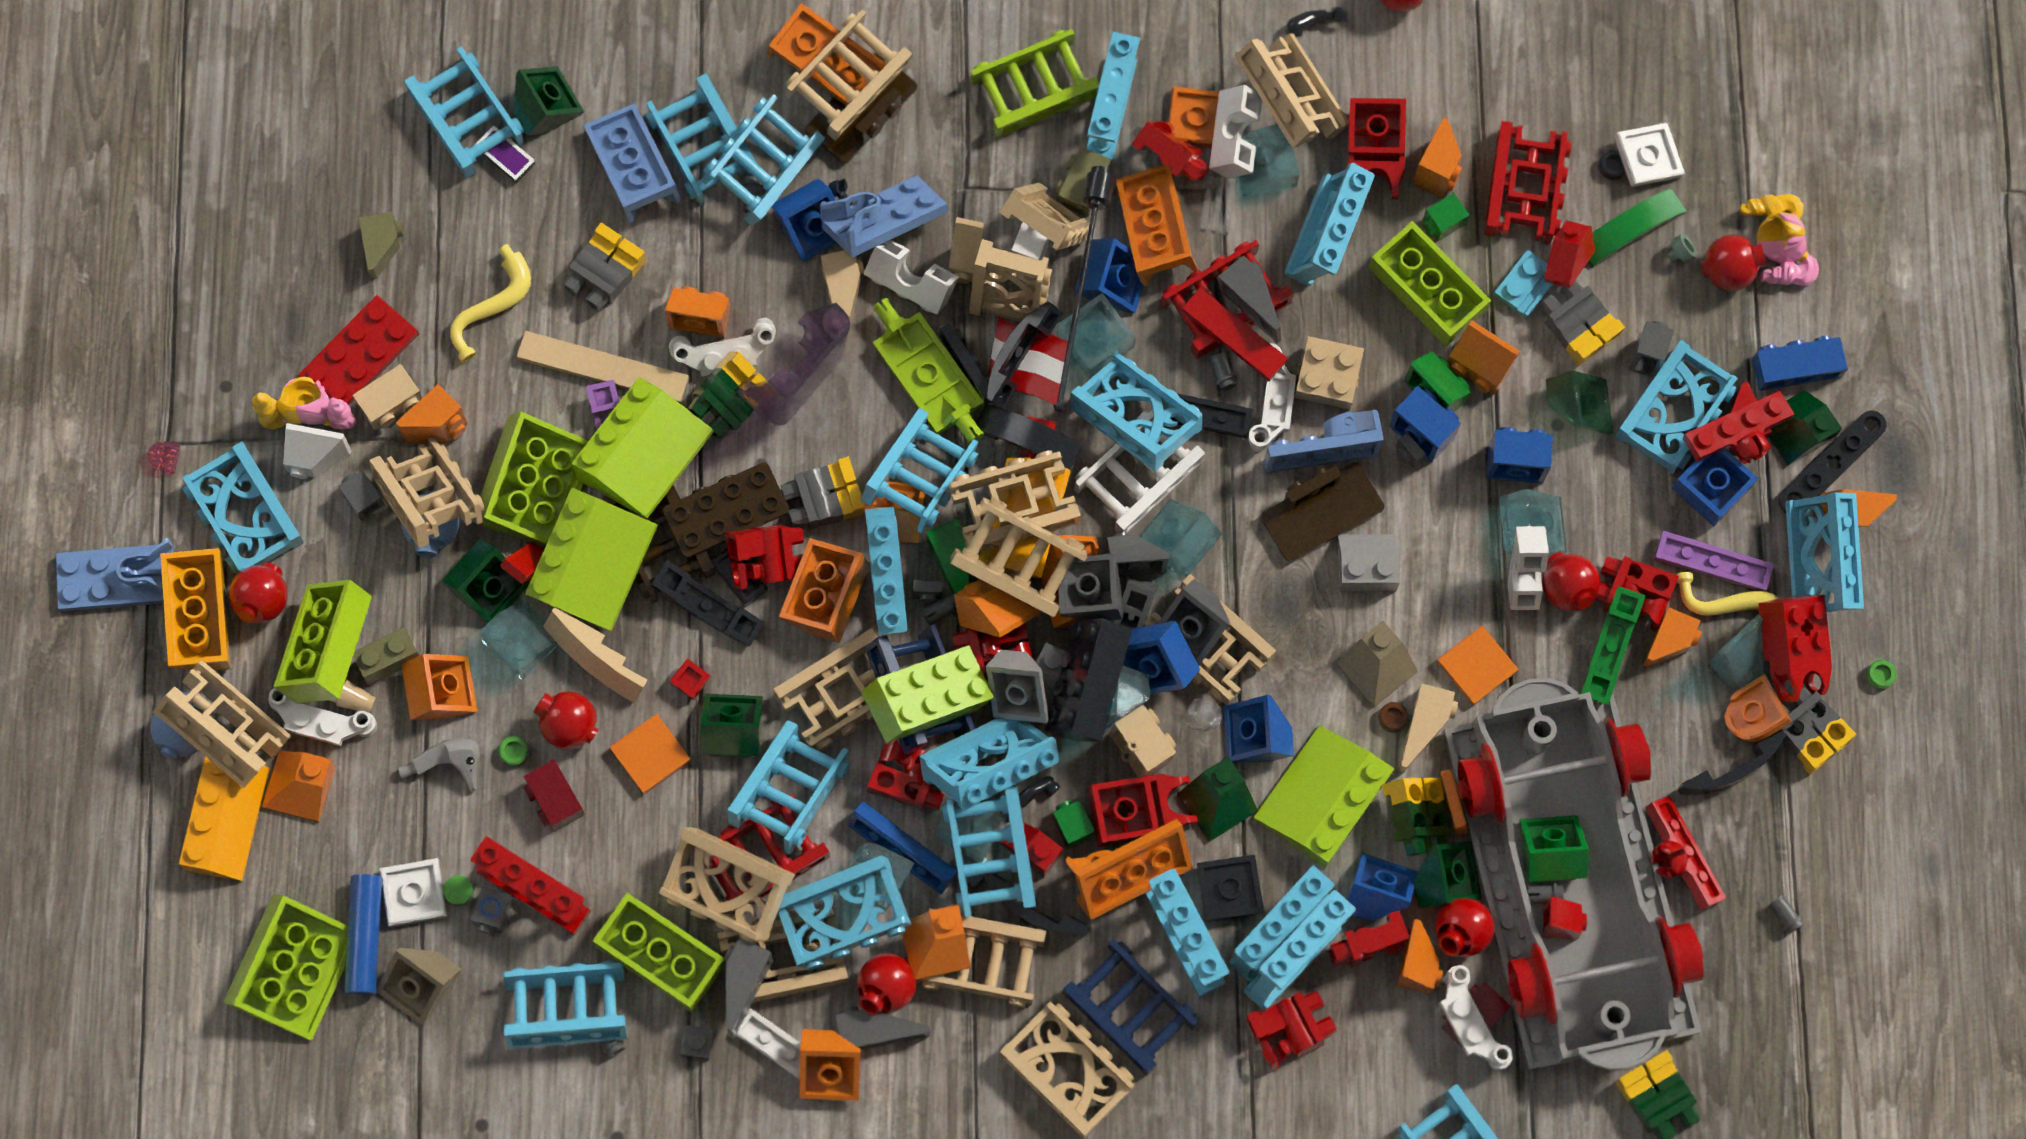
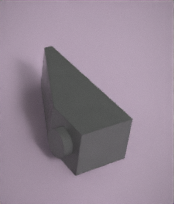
M1242 256L1218 276L1219 290L1278 344L1281 341L1280 324L1263 276V270L1256 262H1250L1245 256Z
M1131 576L1122 597L1123 620H1115L1114 623L1131 629L1144 627L1159 585Z
M740 938L735 946L731 945L724 958V961L727 962L726 1029L728 1037L735 1039L773 962L770 951Z
M858 1006L841 1009V1014L836 1015L839 1035L861 1050L930 1036L928 1025L882 1013L870 1015L863 1009L859 1010Z

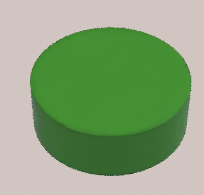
M1884 659L1874 661L1866 671L1867 682L1878 690L1889 688L1897 677L1894 665Z
M511 736L501 742L499 755L506 765L517 767L526 762L529 756V749L522 738Z
M456 875L450 877L445 882L443 894L450 904L463 906L472 899L474 889L469 879Z

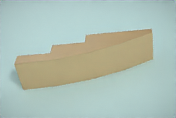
M554 607L543 626L544 629L583 669L605 686L634 703L645 686L647 679L622 666L626 657L601 644L605 637L604 634Z

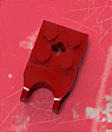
M1350 98L1348 165L1355 163L1373 173L1374 176L1377 175L1385 178L1392 192V200H1398L1399 186L1405 172L1406 99ZM1374 127H1380L1381 133H1374Z
M1825 594L1795 595L1758 603L1764 660H1769L1770 674L1782 701H1798L1803 683L1812 695L1816 691L1820 695H1825L1829 688L1832 670ZM1814 674L1820 678V689L1814 686ZM1788 679L1793 688L1791 696L1785 690V683Z
M1157 774L1091 785L1087 789L1097 847L1134 841L1176 819L1182 826L1196 824L1198 822L1197 815L1188 816L1175 813L1168 804L1169 792L1179 786L1188 785L1190 777ZM1120 805H1123V809L1128 808L1129 810L1125 817H1122L1117 812Z

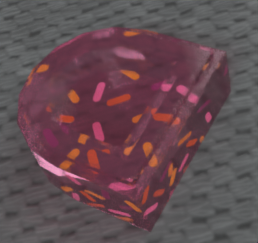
M157 442L153 444L148 451L150 465L157 471L175 474L180 445L171 442Z

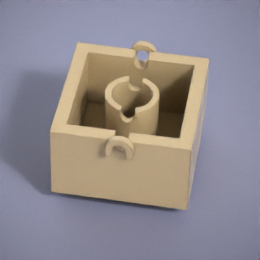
M1308 336L1302 364H1298L1296 375H1299L1294 398L1350 410L1355 389L1358 388L1360 379L1358 375L1364 348Z
M1144 704L1115 722L1109 732V736L1122 753L1121 759L1129 763L1137 777L1151 776L1169 764L1176 754L1174 740L1168 733L1163 734L1158 726L1160 721L1151 708L1147 710ZM1125 754L1130 755L1128 759H1125Z

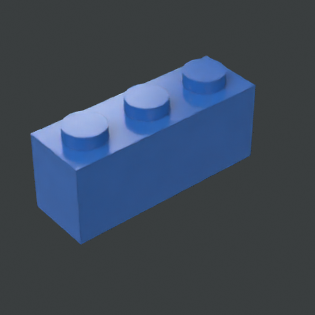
M1829 335L1818 337L1813 342L1804 343L1803 340L1791 341L1786 344L1787 346L1776 347L1775 344L1760 347L1752 358L1759 391L1842 378L1848 370L1841 337L1831 339Z

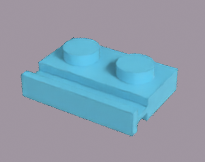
M1527 250L1496 289L1493 296L1515 312L1521 313L1527 319L1553 285L1544 281L1547 263Z

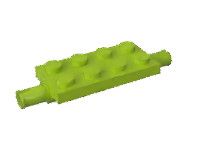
M887 298L881 300L882 305L879 302L875 304L872 309L886 326V332L872 342L873 347L917 409L921 408L929 413L927 423L934 433L939 435L952 425H957L969 445L975 437L977 440L982 438L984 433L970 414L982 407L984 401L919 312L911 318L904 319V317H899Z

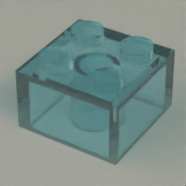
M1103 293L1080 308L1071 356L1088 379L1110 363L1115 355L1119 353L1123 356L1135 347V335ZM1073 314L1056 325L1055 335L1068 341Z

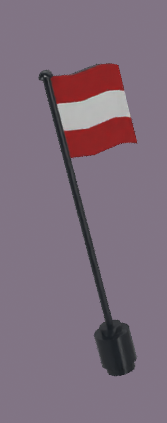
M1093 166L1086 177L1082 200L1087 204L1088 208L1092 209L1069 339L1066 341L1053 334L1047 337L1039 333L1011 381L1018 385L1015 392L1042 399L1052 404L1056 412H1062L1065 409L1062 404L1097 212L1111 204L1115 178L1113 177V171L1103 166ZM1000 316L998 317L988 370L989 377L1002 346L1017 327V325L1002 319Z

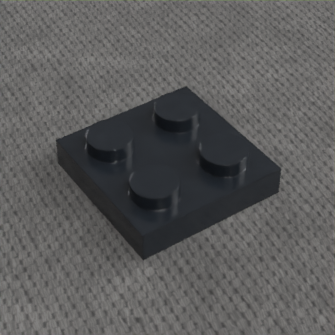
M1255 855L1196 864L1205 922L1264 914Z

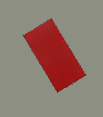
M531 542L506 557L500 566L523 584L533 577L544 550L536 543Z

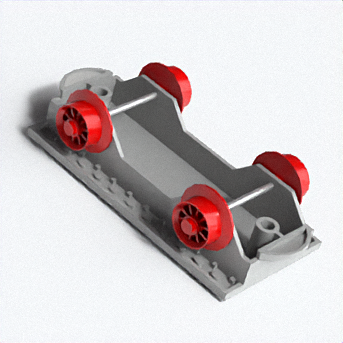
M1550 678L1528 679L1512 685L1500 695L1491 713L1476 716L1473 723L1444 729L1443 733L1470 841L1472 842L1487 909L1494 921V938L1527 1070L1531 1071L1582 1059L1593 1066L1608 1070L1628 1069L1647 1061L1660 1049L1665 1041L1700 1034L1701 1028L1689 983L1703 980V950L1690 923L1673 924L1661 875L1655 871L1659 868L1658 863L1655 865L1651 863L1653 844L1637 782L1647 781L1651 778L1650 748L1638 723L1621 725L1614 694L1611 696L1609 705H1605L1592 700L1590 692L1578 694L1577 691L1564 682ZM1578 815L1589 848L1587 878L1529 882L1523 862L1520 819ZM1555 882H1557V885H1563L1564 899L1582 904V913L1587 914L1586 931H1582L1578 939L1542 938L1543 908L1546 903L1530 904L1528 896H1539L1540 894L1527 893V885L1552 886ZM1607 1015L1611 1016L1614 1019L1615 1024L1611 1023L1607 1019Z

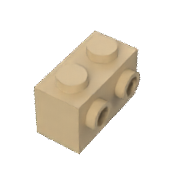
M399 364L353 394V398L374 430L380 427L386 428L395 421V417L404 411L407 413L422 399V395L406 370Z

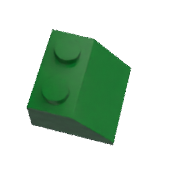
M1433 352L1414 360L1410 364L1404 380L1412 390L1417 386L1422 390H1429L1436 397V402L1444 409L1449 408L1453 412L1467 402L1471 393L1467 382L1460 376L1456 377L1449 370L1448 362L1442 356L1437 357Z
M1578 815L1520 819L1523 862L1529 882L1587 878L1589 848Z

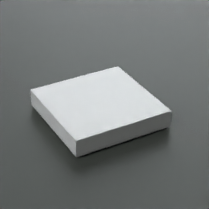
M1667 123L1617 132L1614 139L1631 187L1681 178L1685 174Z
M438 858L379 868L380 876L382 877L388 927L448 917Z

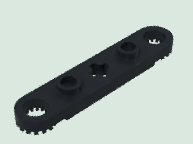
M1870 410L1864 412L1783 491L1779 498L1780 509L1783 510V513L1786 514V501L1789 495L1796 494L1800 499L1820 496V493H1824L1883 435L1887 427L1885 417L1877 411ZM1870 418L1877 421V424H1879L1878 431H1868L1864 426V421ZM1826 458L1830 460L1836 458L1839 461L1837 463L1839 469L1836 467L1828 468L1827 464L1829 461Z

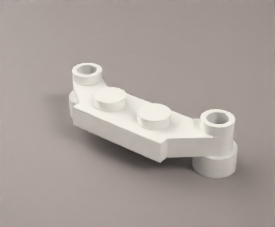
M760 318L754 322L751 335L696 347L691 345L688 338L676 336L669 343V351L676 361L683 362L699 370L701 377L711 374L730 351L740 352L752 366L757 365L756 359L774 340L776 328L770 319ZM763 331H769L768 335H761ZM679 349H685V350H686V351H685L684 353H682V354L677 353V351H678Z
M1270 343L1272 346H1274L1278 351L1282 353L1279 346ZM1285 365L1270 382L1266 380L1261 424L1253 426L1248 436L1250 447L1256 452L1263 451L1282 432H1289L1296 375L1290 374ZM1260 438L1263 442H1257L1255 439Z
M273 688L269 693V705L276 713L280 714L285 722L283 729L287 732L341 747L344 740L356 735L368 737L374 734L377 729L376 719L369 712L358 711L348 717L302 703H295L276 688ZM278 696H283L281 701H275ZM362 719H367L364 725H359Z
M1462 965L1451 967L1445 976L1447 984L1445 1000L1439 1004L1467 1056L1474 1054L1487 1060L1488 1064L1495 1070L1507 1068L1512 1061V1052L1509 1047L1494 1041L1467 989V985L1470 982L1469 970ZM1455 973H1461L1464 980H1458L1455 977ZM1497 1052H1503L1506 1057L1505 1060L1499 1059Z

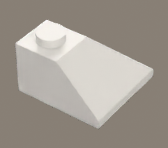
M286 424L283 465L292 477L307 479V476L317 477L351 454V448L343 433Z

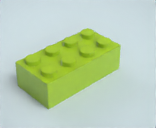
M1413 221L1371 257L1368 268L1446 347L1466 330L1471 320L1475 322L1486 313L1491 303L1489 297Z
M351 580L307 584L274 683V688L295 703L339 699L372 596Z
M969 645L876 678L861 691L886 744L974 712L994 698Z
M626 893L593 940L597 949L616 962H621L625 968L691 1013H693L726 965L722 956L629 893Z

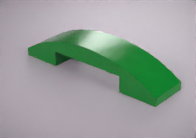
M1672 189L1665 190L1642 201L1592 232L1595 252L1588 261L1592 268L1615 255L1617 250L1660 225L1663 227L1685 214V208Z
M1617 586L1597 640L1581 694L1590 692L1592 700L1609 705L1618 678L1617 675L1634 625L1639 617L1645 595Z

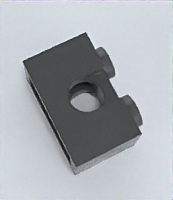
M1646 321L1642 333L1637 338L1628 370L1655 378L1665 361L1674 330L1659 321Z

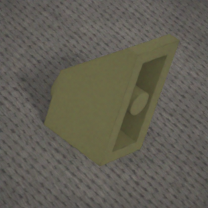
M392 211L359 217L367 269L371 279L379 277L399 250V237L404 236L401 220H395Z

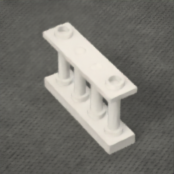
M1146 409L1136 420L1142 419L1153 422V410L1149 411ZM1138 427V428H1137V429H1139L1141 432H1143V433L1145 432V431H1144V427ZM1161 435L1159 441L1164 443L1170 437ZM1116 443L1090 469L1086 466L1076 475L1075 479L1077 481L1075 482L1074 490L1079 494L1087 486L1116 515L1115 519L1117 521L1114 530L1116 532H1129L1204 461L1205 452L1198 445L1191 451L1189 449L1185 450L1181 446L1173 453L1177 457L1176 461L1178 464L1171 470L1169 468L1165 469L1162 466L1155 472L1145 465L1157 477V483L1149 489L1148 487L1144 488L1116 460L1125 450ZM1106 467L1137 496V502L1131 508L1128 506L1124 507L1095 479Z

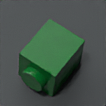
M1452 193L1426 209L1423 225L1429 235L1434 234L1436 239L1440 241L1465 226L1470 215L1456 194Z
M1067 800L1055 807L1057 811L1053 812L1052 819L1067 849L1094 837L1095 830L1080 800L1074 803L1071 800Z

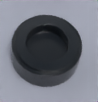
M1617 150L1604 153L1600 159L1599 171L1607 179L1617 180L1626 172L1620 153Z

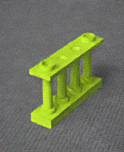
M1073 29L1068 31L1059 30L1044 41L993 62H981L970 71L972 86L983 82L998 114L993 119V130L997 138L1097 97L1100 84L1096 76L1091 79L1084 78L1069 47L1074 44L1075 33ZM1058 50L1074 81L1073 86L1064 90L1058 88L1043 57ZM1031 61H1034L1049 93L1047 97L1038 101L1033 99L1018 68ZM1007 71L1023 102L1022 107L1014 111L1007 109L993 80V77Z

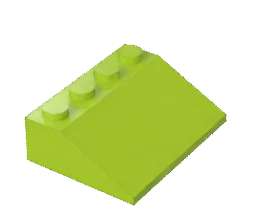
M638 377L571 464L580 482L647 519L714 431L665 391Z
M522 411L508 415L480 495L484 504V511H481L483 522L480 525L496 532L546 547L571 488L579 491L582 489L583 483L577 479L571 463L587 444L588 440Z
M571 488L525 594L612 631L658 524L575 488Z
M1319 725L1253 819L1326 869L1381 791L1382 784L1388 781L1394 768L1368 750Z
M272 895L223 1004L312 1041L346 966L348 926L284 895Z

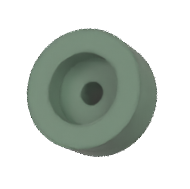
M1680 234L1671 241L1673 250L1668 253V257L1672 262L1681 259L1684 263H1689L1698 256L1695 246L1686 235Z

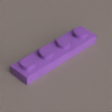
M1666 531L1661 533L1654 560L1764 592L1767 591L1774 566L1770 562Z

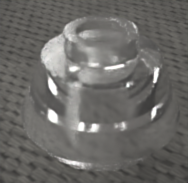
M1210 694L1198 695L1191 702L1186 712L1185 722L1187 727L1191 730L1205 732L1216 729L1222 720L1221 708Z

